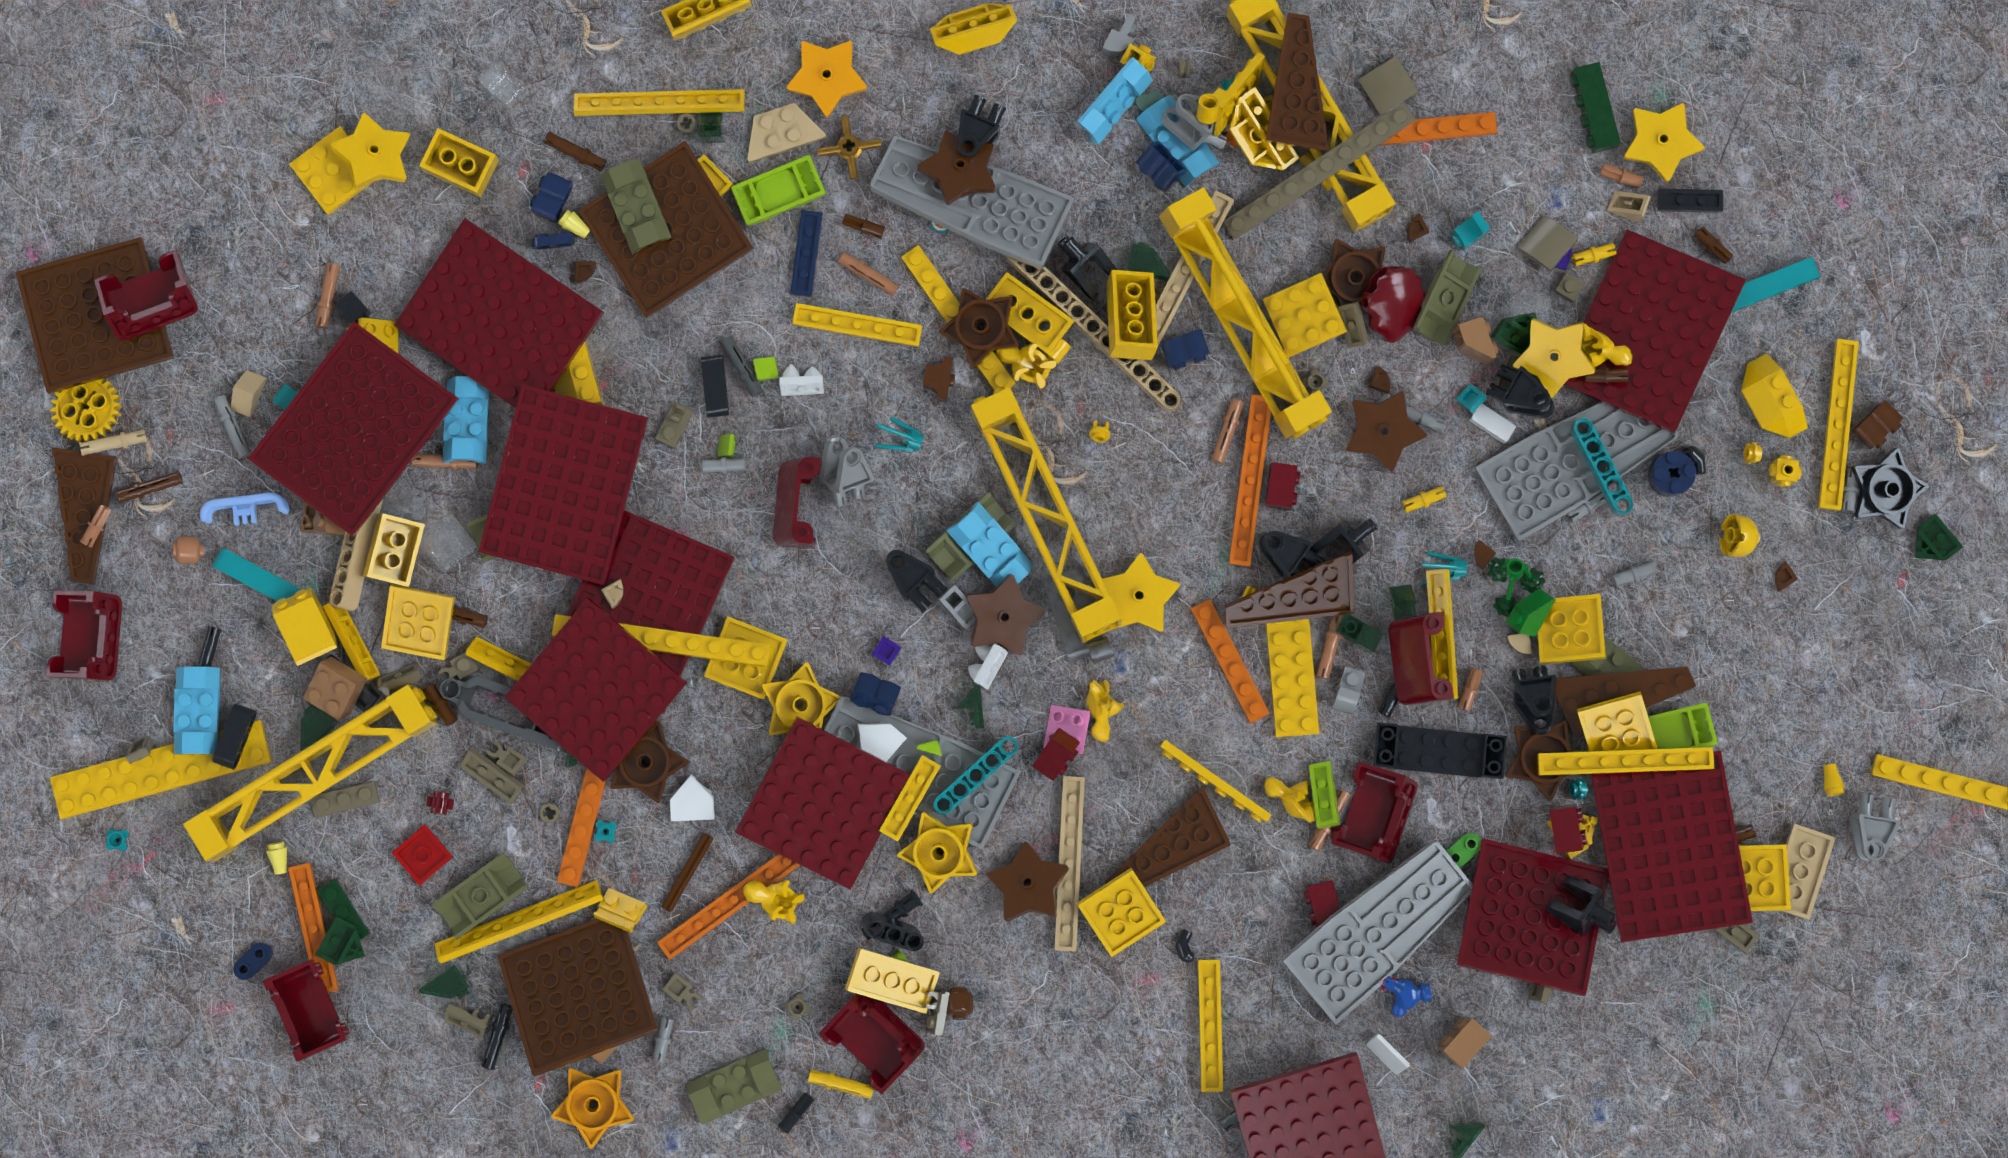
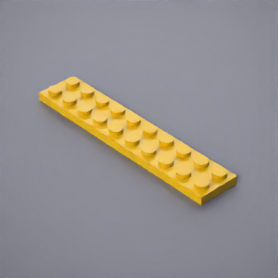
M262 720L254 722L238 765L234 770L213 763L214 754H174V744L152 749L147 757L129 764L126 757L50 777L59 817L63 820L271 763L272 758ZM223 730L219 731V739L221 737Z

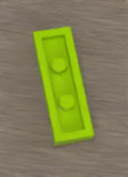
M1326 761L1309 765L1317 828L1322 829L1340 825L1332 763Z

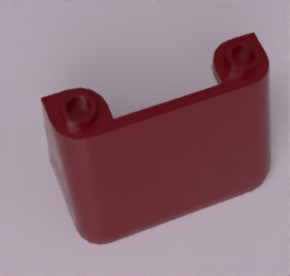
M176 249L163 254L159 258L160 269L120 283L119 279L114 275H105L94 279L103 315L118 339L127 340L192 316L197 312V302Z
M799 458L786 461L780 466L773 526V539L780 546L815 549L816 538L813 537L811 525L807 522L797 521L800 484L811 485V480L820 474L821 458Z
M53 590L52 605L54 610L64 615L60 656H52L49 659L46 677L101 681L114 679L118 662L122 615L121 598L115 594L95 591Z
M1443 612L1401 618L1391 622L1388 627L1396 696L1403 705H1417L1454 699L1452 684L1445 678L1434 679L1429 635H1435L1442 631L1444 627Z
M1359 761L1352 772V778H1354V782L1357 784L1354 797L1344 825H1339L1332 831L1331 844L1390 864L1395 857L1416 795L1417 782L1405 775Z
M313 959L262 981L266 991L269 990L270 994L274 995L271 999L276 1005L290 1038L289 1042L291 1046L295 1045L292 1053L296 1062L303 1061L346 1041L347 1035L350 1034L346 1023H341L321 975L324 974L320 962L315 963Z
M857 993L819 1032V1035L826 1044L837 1046L841 1043L872 1072L869 1075L870 1085L881 1094L925 1049L923 1040L883 1001Z

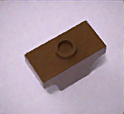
M945 356L944 360L938 365L926 364L923 388L936 392L939 402L947 403L949 387H954L955 374H952L953 357Z

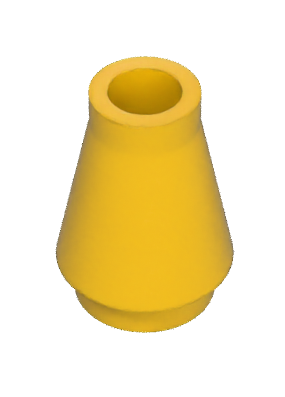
M1836 764L1824 765V792H1826L1827 797L1844 794L1845 785Z

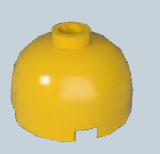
M1730 514L1724 519L1720 529L1724 530V539L1719 537L1722 553L1730 557H1744L1753 552L1760 541V534L1755 522L1747 516Z

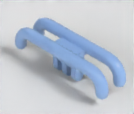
M268 492L207 501L200 510V520L210 524L213 520V513L216 510L233 508L234 524L238 526L240 525L241 516L244 525L249 524V515H251L252 524L257 523L256 505L276 503L278 511L283 514H288L290 509L284 497Z

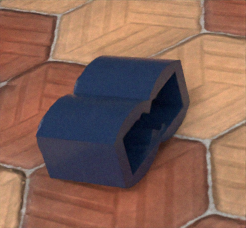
M1159 141L1152 143L1136 161L1140 171L1151 176L1154 185L1165 192L1171 189L1187 171L1182 163L1173 157L1169 150Z
M548 172L546 176L543 175L538 185L540 191L537 195H533L530 207H532L531 211L533 214L557 223L572 191L573 183Z
M1202 329L1166 340L1160 344L1168 368H1174V371L1185 368L1186 363L1193 360L1195 364L1207 360L1206 356L1210 354Z
M861 672L850 701L859 707L871 708L880 715L890 716L901 687L893 682L880 680L872 674Z

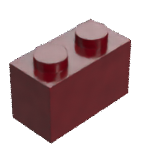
M1277 462L1270 464L1264 507L1291 510L1292 505L1296 506L1298 493L1294 492L1295 484L1299 485L1301 472L1297 471V465Z
M1058 728L1032 767L1054 781L1058 774L1063 776L1069 767L1066 762L1068 760L1072 762L1079 753L1076 748L1080 741L1061 728Z
M1333 880L1306 886V891L1303 892L1306 905L1310 904L1312 912L1309 913L1312 926L1316 925L1317 928L1337 912L1340 906Z

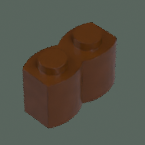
M1883 400L1851 432L1869 449L1874 447L1878 449L1887 441L1885 437L1889 432L1893 434L1902 426L1900 421L1903 417L1886 400Z

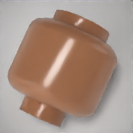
M179 536L176 541H173L172 557L176 558L179 564H197L199 557H204V544H200L199 538L196 536Z

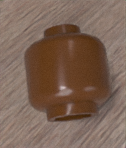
M951 988L946 1014L953 1016V1020H965L966 1016L973 1013V995L971 992H968L967 988Z

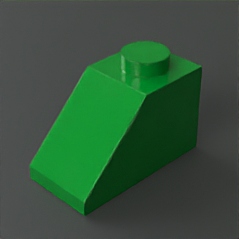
M1538 589L1515 604L1505 623L1520 634L1536 637L1555 599L1542 589Z

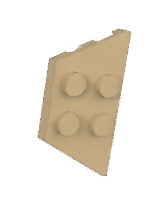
M795 103L755 115L748 151V162H756L826 139V134Z

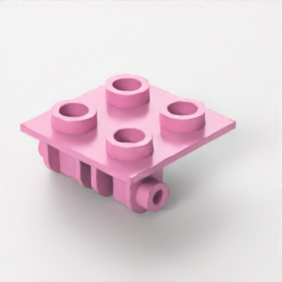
M1051 705L1043 747L1045 748L1057 729L1061 728L1080 741L1076 750L1079 751L1078 754H1083L1091 711Z

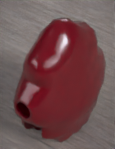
M1404 266L1379 267L1377 272L1370 278L1369 287L1363 294L1362 306L1369 314V327L1374 332L1380 334L1386 342L1395 343L1400 341L1408 332L1413 330L1418 314L1421 312L1422 308L1420 306L1426 294L1421 288V278L1415 274L1413 269L1405 268Z

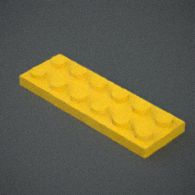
M1309 619L1267 623L1266 634L1275 736L1289 737L1319 734Z

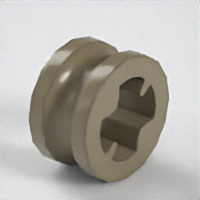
M1180 58L1179 78L1183 75L1189 78L1191 59L1184 61L1183 58Z
M682 114L677 119V127L681 133L691 134L696 130V120L691 114ZM685 119H688L689 122L692 121L689 129H686L685 126L681 127Z
M545 804L540 809V817L547 823L556 822L560 817V810L554 804ZM550 807L551 810H555L556 814L552 815L553 819L544 815V811L547 812L546 808Z

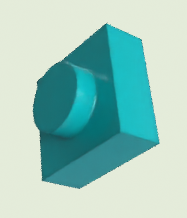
M1472 384L1456 398L1472 414L1487 399L1485 394Z

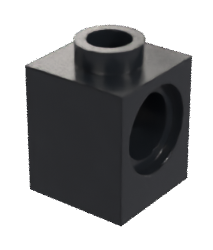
M352 291L335 304L351 324L353 322L358 324L359 318H369L372 314Z

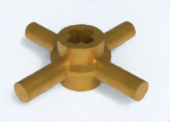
M846 115L840 117L843 137L839 139L837 145L817 148L818 157L838 154L842 159L847 160L850 180L858 179L856 158L860 156L862 150L882 146L880 139L860 141L856 136L852 135L849 116ZM847 144H852V151H847Z

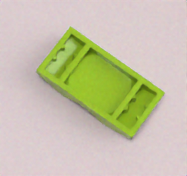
M810 154L731 186L747 227L770 220L788 210L804 206L826 194Z
M1707 702L1648 716L1658 749L1701 748L1718 745Z

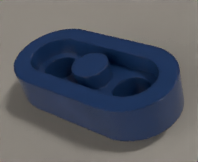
M559 231L557 235L548 236L547 233L536 234V238L532 239V249L535 250L575 245L574 235L570 234L569 231Z
M267 943L254 944L234 964L233 972L235 976L241 980L253 978L271 960L273 955L272 948ZM259 949L263 951V956L261 958L257 956V951ZM243 965H246L248 968L246 973L241 971Z

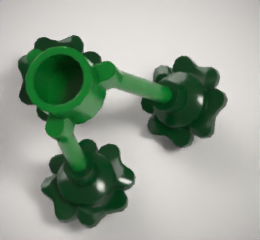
M1494 558L1493 562H1489L1487 575L1492 577V581L1505 583L1507 578H1510L1507 594L1495 598L1493 607L1497 610L1498 614L1509 617L1517 603L1515 597H1511L1515 579H1519L1523 590H1527L1532 594L1535 590L1541 589L1542 585L1546 582L1543 578L1544 573L1537 571L1535 568H1531L1529 571L1528 564H1524L1517 558L1511 560Z

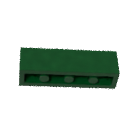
M1600 62L1574 68L1569 79L1572 88L1575 87L1576 106L1581 109V125L1583 128H1586L1588 135L1586 136L1587 147L1591 148L1592 154L1617 148L1621 141Z

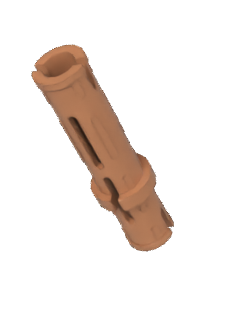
M846 251L838 261L839 264L853 271L855 276H861L892 297L900 286L867 266L865 261H859Z
M331 263L326 264L320 302H317L318 313L314 326L319 328H329L331 311L334 310L333 299L340 265L333 263L332 265Z
M1231 399L1227 415L1222 420L1224 423L1211 460L1224 464L1235 428L1240 423L1238 419L1244 402Z
M417 454L412 460L413 467L452 468L453 470H459V468L478 469V465H476L478 462L455 460L450 463H443V455Z
M1338 615L1331 618L1329 630L1325 633L1326 641L1316 674L1318 677L1330 679L1338 642L1342 639L1340 634L1345 619L1343 615H1339V618Z
M1338 789L1336 793L1339 815L1351 796L1346 791H1342V789ZM1333 826L1322 829L1317 828L1308 846L1320 852L1328 835L1331 836Z

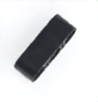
M723 354L701 357L707 418L729 416Z
M237 703L233 705L214 752L213 763L233 770L236 768L257 714L256 710Z
M875 912L866 913L862 918L861 922L866 934L873 939L909 951H918L924 945V938L919 929L914 925ZM877 922L875 927L869 928L871 923ZM892 929H897L896 933L888 934ZM911 936H917L915 940L908 941Z

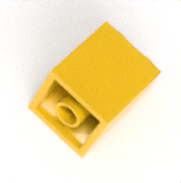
M312 588L299 590L294 596L287 599L282 598L272 605V615L297 666L337 648L335 629Z

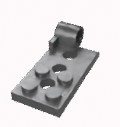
M1083 566L1062 573L1064 577L1089 586ZM1052 576L1042 579L1068 660L1072 661L1090 655L1093 664L1113 658V651L1106 633L1082 644L1076 635L1077 631ZM1074 589L1075 597L1072 600L1076 608L1082 609L1095 603L1094 598Z

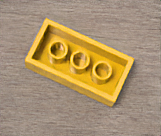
M1111 270L1106 282L1110 357L1152 360L1158 348L1154 273Z

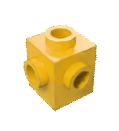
M1130 43L1120 62L1126 65L1133 57L1150 72L1154 67V61L1157 57L1150 53L1152 49L1143 44L1136 46Z
M1782 455L1780 458L1772 461L1769 466L1770 483H1777L1779 487H1791L1792 484L1798 482V479L1801 478L1802 467L1799 466V460H1793L1792 456ZM1785 467H1788V474L1784 470Z

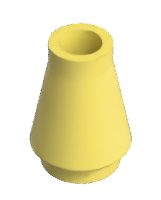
M567 210L558 223L562 226L561 229L578 235L583 239L590 232L589 227L574 211Z
M284 841L268 844L266 853L274 869V874L288 872L287 846H285Z

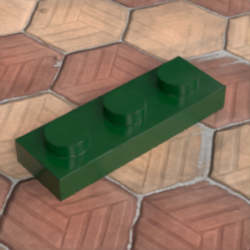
M337 878L317 890L334 918L337 915L356 925L360 940L371 934Z

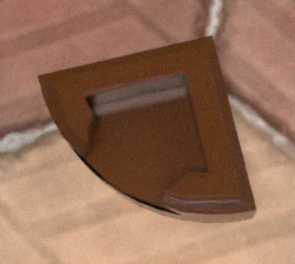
M1421 214L1416 215L1409 224L1407 231L1409 243L1429 234Z
M575 261L574 283H583L591 278L596 270L597 262Z
M1377 366L1369 387L1389 394L1391 389L1389 377L1385 370Z
M1478 540L1474 548V557L1477 566L1483 570L1496 552Z
M1787 562L1779 566L1775 575V584L1778 591L1783 590L1798 580Z

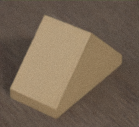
M1614 191L1608 211L1638 223L1644 217L1651 197L1643 194Z
M246 370L233 387L231 410L251 418L267 378Z

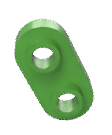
M1467 833L1449 847L1446 852L1450 857L1453 854L1458 855L1459 859L1455 863L1461 868L1480 851L1482 841L1478 835ZM1469 840L1474 841L1475 845L1473 848L1468 847L1467 842Z

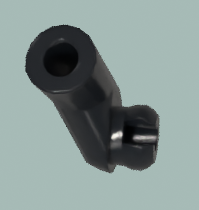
M1695 446L1685 447L1683 454L1694 461V466L1697 470L1696 475L1706 474L1704 454Z
M1183 929L1175 948L1179 958L1183 962L1189 963L1194 959V953L1191 952L1188 945L1193 933Z

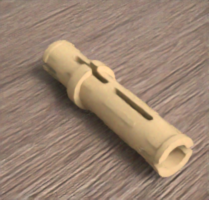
M142 429L130 433L120 432V435L82 443L79 442L82 456L120 447L125 449L129 445L146 443L147 439L145 430Z

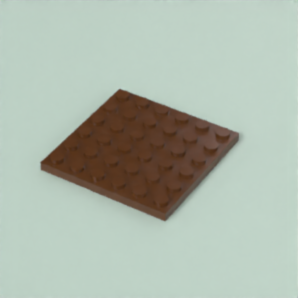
M686 141L644 167L672 236L671 239L658 241L632 254L609 199L608 192L578 210L645 318H649L754 249Z
M141 237L16 272L45 389L48 394L174 359L166 325L136 337L121 340L115 336L102 312L94 279L105 275H114L122 283L151 272L145 245Z
M594 919L497 955L531 1073L534 1077L659 1031L628 931L599 919Z

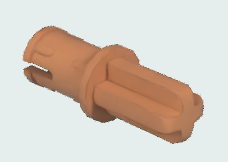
M1603 164L1600 170L1601 176L1618 181L1619 185L1623 183L1639 189L1643 182V176L1628 172L1626 168L1619 169Z
M104 505L98 507L91 522L88 521L87 523L89 526L80 540L81 543L93 548L99 533L104 531L103 526L111 513L110 508Z
M1475 668L1471 669L1466 685L1462 687L1464 691L1457 706L1458 708L1463 709L1466 703L1464 710L1471 711L1475 696L1479 694L1477 690L1483 676V671Z

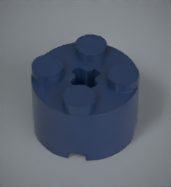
M1670 451L1651 463L1648 470L1649 483L1651 488L1661 496H1677L1692 486L1697 470L1687 455L1681 452ZM1671 470L1674 471L1675 477L1673 478L1669 477Z

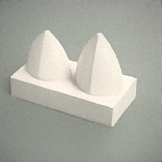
M790 364L785 369L782 377H780L781 396L824 394L823 376L814 367H810L804 376H800L797 369Z
M996 644L975 647L978 656L984 663L968 667L969 674L974 682L987 690L1008 654L1005 649Z

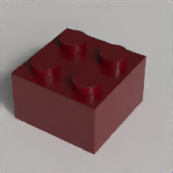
M1577 803L1551 807L1549 812L1556 853L1561 854L1583 850L1584 845L1587 844L1586 830H1581L1580 825L1584 821L1582 808H1577Z

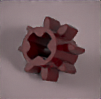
M433 791V797L427 796L426 806L431 807L430 813L447 815V809L453 810L454 799H449L450 793Z

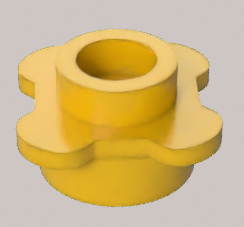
M1756 442L1745 445L1743 456L1746 464L1759 462L1762 458V448Z

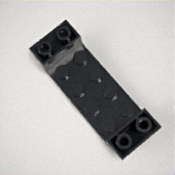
M1377 722L1373 766L1475 778L1504 779L1507 736L1416 728Z

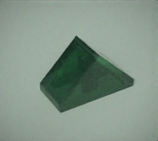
M722 112L701 113L699 135L702 144L724 143Z

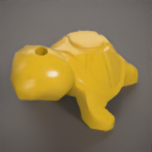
M1584 324L1581 349L1594 368L1607 359L1616 366H1628L1632 363V353L1627 346H1614V343L1608 336Z
M1032 343L1020 350L1019 348L996 350L1000 361L1012 364L1013 379L1015 381H1019V378L1024 381L1035 383L1040 389L1045 386L1046 377L1057 364L1056 360L1048 359L1041 351L1037 350L1038 345L1036 343Z
M1093 680L1089 683L1090 688L1086 698L1087 708L1095 719V723L1091 728V734L1097 741L1106 742L1109 739L1111 729L1108 718L1120 712L1125 706L1123 702L1118 703L1108 694L1110 685L1107 680H1103L1101 683Z
M1273 777L1266 778L1264 787L1269 797L1281 798L1286 811L1291 816L1304 819L1309 823L1315 821L1314 802H1310L1307 796L1308 786L1310 785L1309 781H1303L1288 788L1281 780Z
M753 880L746 883L743 887L745 899L751 903H761L762 908L768 913L770 920L775 921L776 918L785 919L789 924L795 923L796 915L794 911L796 905L802 903L805 896L802 893H795L788 887L790 883L788 880L771 884L768 887L762 882Z

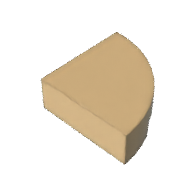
M619 579L601 589L609 605L614 609L623 597L624 590L621 580Z
M1515 634L1506 636L1508 643L1516 651L1527 655L1532 654L1529 635Z

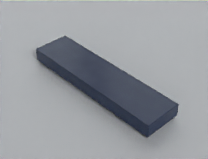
M801 210L791 295L812 297L823 217L822 212Z

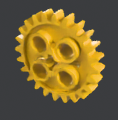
M103 378L64 389L61 393L54 392L58 399L51 400V403L56 407L51 408L50 411L56 414L51 417L54 422H57L55 427L58 430L61 429L60 433L64 436L67 435L70 440L75 438L77 442H81L83 438L85 441H90L91 437L96 440L99 434L106 437L105 430L112 432L113 429L110 425H118L114 418L121 416L116 411V409L122 408V405L117 403L121 399L119 395H115L117 389L115 387L111 388L112 384L109 381L105 382ZM86 391L84 397L78 398L80 392ZM105 399L104 404L101 407H97V403ZM75 409V414L72 417H68V413ZM94 418V423L87 426V421Z

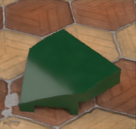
M1536 313L1502 319L1490 337L1522 354L1530 346L1531 320L1533 318L1537 319Z
M1935 513L1917 528L1915 558L1944 561L1963 548Z
M336 915L315 955L334 965L365 957L356 925Z

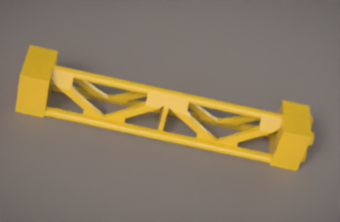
M409 684L404 686L377 705L185 822L183 825L204 860L216 862L237 849V845L408 738L412 736L417 737L438 724L435 719L438 716L433 711L432 706L426 705L424 700L427 698L422 689ZM394 711L404 729L370 728L369 725ZM352 736H389V741L335 773ZM332 749L318 777L310 762ZM303 767L313 783L281 784L280 780ZM263 791H298L300 793L299 797L249 828H245ZM242 804L230 832H228L220 817Z

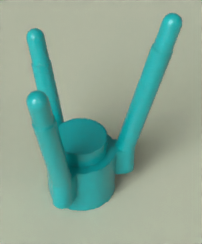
M890 417V420L906 429L907 434L879 423L876 425L880 429L905 438L903 444L907 445L876 444V448L908 451L910 453H913V450L919 451L924 435L920 434L919 430L913 429L894 417Z
M1427 551L1426 554L1428 556L1449 562L1448 564L1422 563V567L1449 569L1451 574L1450 581H1459L1460 577H1466V560H1460V557H1451ZM1427 581L1421 582V586L1427 585Z

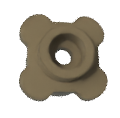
M1312 370L1311 375L1303 380V385L1308 387L1313 394L1327 386L1328 379L1319 374L1318 370Z
M797 994L795 999L785 1003V1008L792 1014L793 1020H799L801 1015L809 1013L811 1010L810 1005L805 1003L804 996L801 994Z

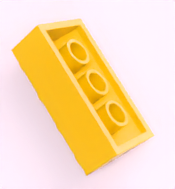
M683 0L661 10V13L674 41L698 30H703L718 21H723L731 15L743 12L751 7L752 4L751 0Z
M585 341L555 386V392L604 405L587 341Z

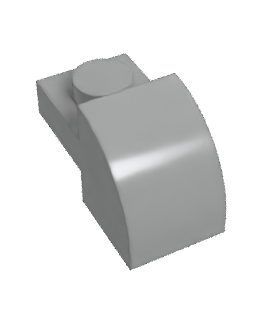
M1128 14L1120 32L1111 29L1102 48L1103 54L1112 57L1122 56L1129 44H1134L1135 39L1129 36L1133 37L1138 26L1135 24V16Z
M954 584L938 599L944 609L965 630L976 621L965 595Z
M1344 667L1331 709L1351 715L1354 713L1366 672Z

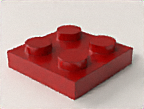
M426 824L392 852L419 886L454 858Z

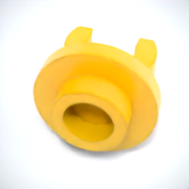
M1095 420L1093 427L1089 430V437L1097 443L1109 440V422L1105 423V427L1097 426L1098 420Z

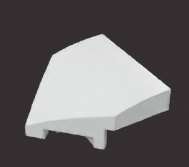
M890 723L857 724L859 748L885 761H888L907 739Z
M692 774L673 792L670 798L671 821L715 819L712 791L698 782Z

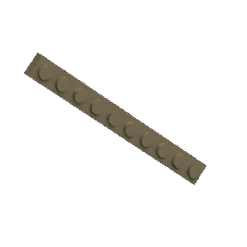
M1401 103L1224 220L1233 237L1238 239L1415 122V117L1406 103Z

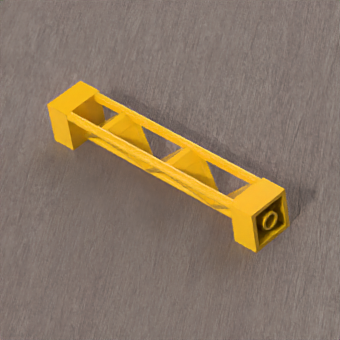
M1276 0L1230 1L1231 4L1228 7L1226 17L1238 37H1244L1254 56L1258 52L1263 53L1253 37L1281 49L1286 18ZM1270 21L1277 34L1257 29V27ZM1265 58L1263 71L1272 87L1275 88L1276 75ZM1318 74L1324 120L1330 122L1332 126L1329 140L1330 151L1335 148L1337 136L1342 143L1353 136L1354 133ZM1310 149L1315 160L1323 156L1320 150ZM1366 154L1353 162L1360 174L1341 170L1327 179L1343 206L1341 212L1354 233L1391 213L1396 204ZM1336 177L1367 191L1349 200Z
M1203 187L1168 206L1159 215V218L1171 239L1174 240L1272 412L1273 418L1285 439L1291 436L1293 439H1296L1310 430L1309 426L1311 429H1314L1327 421V415L1331 414L1332 410L1320 390L1311 395L1307 392L1209 220V217L1217 209ZM1189 250L1212 260L1211 289ZM1230 322L1253 332L1251 359ZM1270 393L1293 405L1280 412Z
M1001 387L993 391V395L987 398L981 396L973 401L974 404L971 405L972 415L992 451L1071 616V621L1082 644L1121 626L1122 618L1031 433L1011 388L1005 389ZM1016 422L1024 440L998 430ZM995 438L1032 456L1022 494ZM1036 467L1060 514L1026 501ZM1030 511L1067 529L1058 569ZM1072 540L1095 588L1062 576ZM1065 584L1098 601L1077 611Z

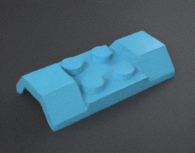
M1132 57L1077 121L1089 132L1091 136L1089 141L1091 143L1099 145L1112 130V126L1119 121L1125 110L1132 106L1137 98L1136 96H1140L1152 83L1153 79L1148 70L1135 58Z
M1169 95L1147 108L1136 120L1153 143L1156 141L1162 143L1171 155L1185 167L1187 171L1179 180L1186 188L1200 175L1218 166L1220 163L1206 142H1202L1193 150L1163 125L1161 120L1163 113L1170 107H1176V101L1172 95ZM1168 114L1171 121L1178 122L1175 115Z
M455 376L447 380V390L459 398V400L444 419L443 463L461 460L487 464L490 391L469 376Z
M978 501L966 516L946 530L995 587L1009 574L1014 575L1018 584L1029 574L1034 565Z
M176 667L173 730L175 732L174 754H214L219 742L220 668Z

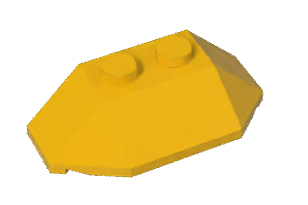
M986 3L946 15L935 26L930 28V32L936 46L961 55L1000 43L1017 22V18L1011 4Z
M1252 87L1237 99L1229 131L1251 165L1284 170L1297 161L1299 157L1291 145L1265 141L1270 110L1256 87Z
M1767 353L1747 363L1741 393L1761 429L1788 439L1806 430L1808 426L1803 406L1782 368Z

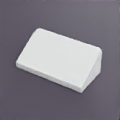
M1481 404L1468 420L1503 444L1508 441L1516 428L1514 424L1484 404Z
M1376 1033L1366 1043V1046L1394 1074L1398 1075L1410 1066V1063L1380 1034Z

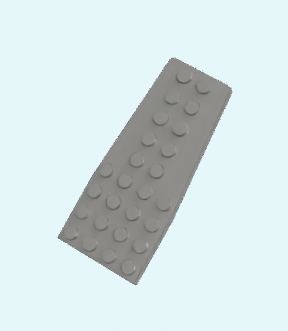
M894 137L870 183V190L981 246L1038 269H1043L1074 204V197L1017 174L987 165V169L996 187L995 192H974L970 195L962 196L952 204L947 205L942 191L936 182L917 171L919 163L938 153L939 150L901 137Z
M1601 402L1525 438L1476 466L1474 469L1515 539L1519 542L1575 510L1601 492L1571 435V426L1577 420L1587 418L1592 422L1620 477L1676 440L1679 436L1677 430L1675 434ZM1577 425V431L1580 434H1586L1587 429L1585 425ZM1587 444V450L1590 453H1596L1597 448L1595 444ZM1598 462V470L1603 473L1606 472V465L1603 462ZM1608 481L1607 487H1608L1609 485H1611L1612 483H1614V482H1613V481Z
M841 697L824 730L859 747L857 724L885 722L894 726L907 739L887 762L912 774L922 755L941 765L914 815L921 818L922 812L926 811L946 825L973 823L969 843L983 850L1021 771L1003 764L950 813L945 815L939 814L934 808L935 799L978 761L984 753L962 742L896 716L880 715L871 708L859 707L851 702L850 698ZM937 740L942 757L917 749L918 744ZM990 756L986 758V764L989 767L997 766L998 760ZM975 769L971 771L970 779L972 781L978 782L982 779L983 775L980 770ZM957 784L954 787L955 795L963 796L966 793V787L963 784ZM940 799L937 804L938 809L941 811L948 810L950 807L949 800Z
M1431 841L1331 915L1281 960L1329 1019L1337 1025L1383 984V980L1391 976L1463 903L1471 893L1472 883L1441 844L1437 841Z

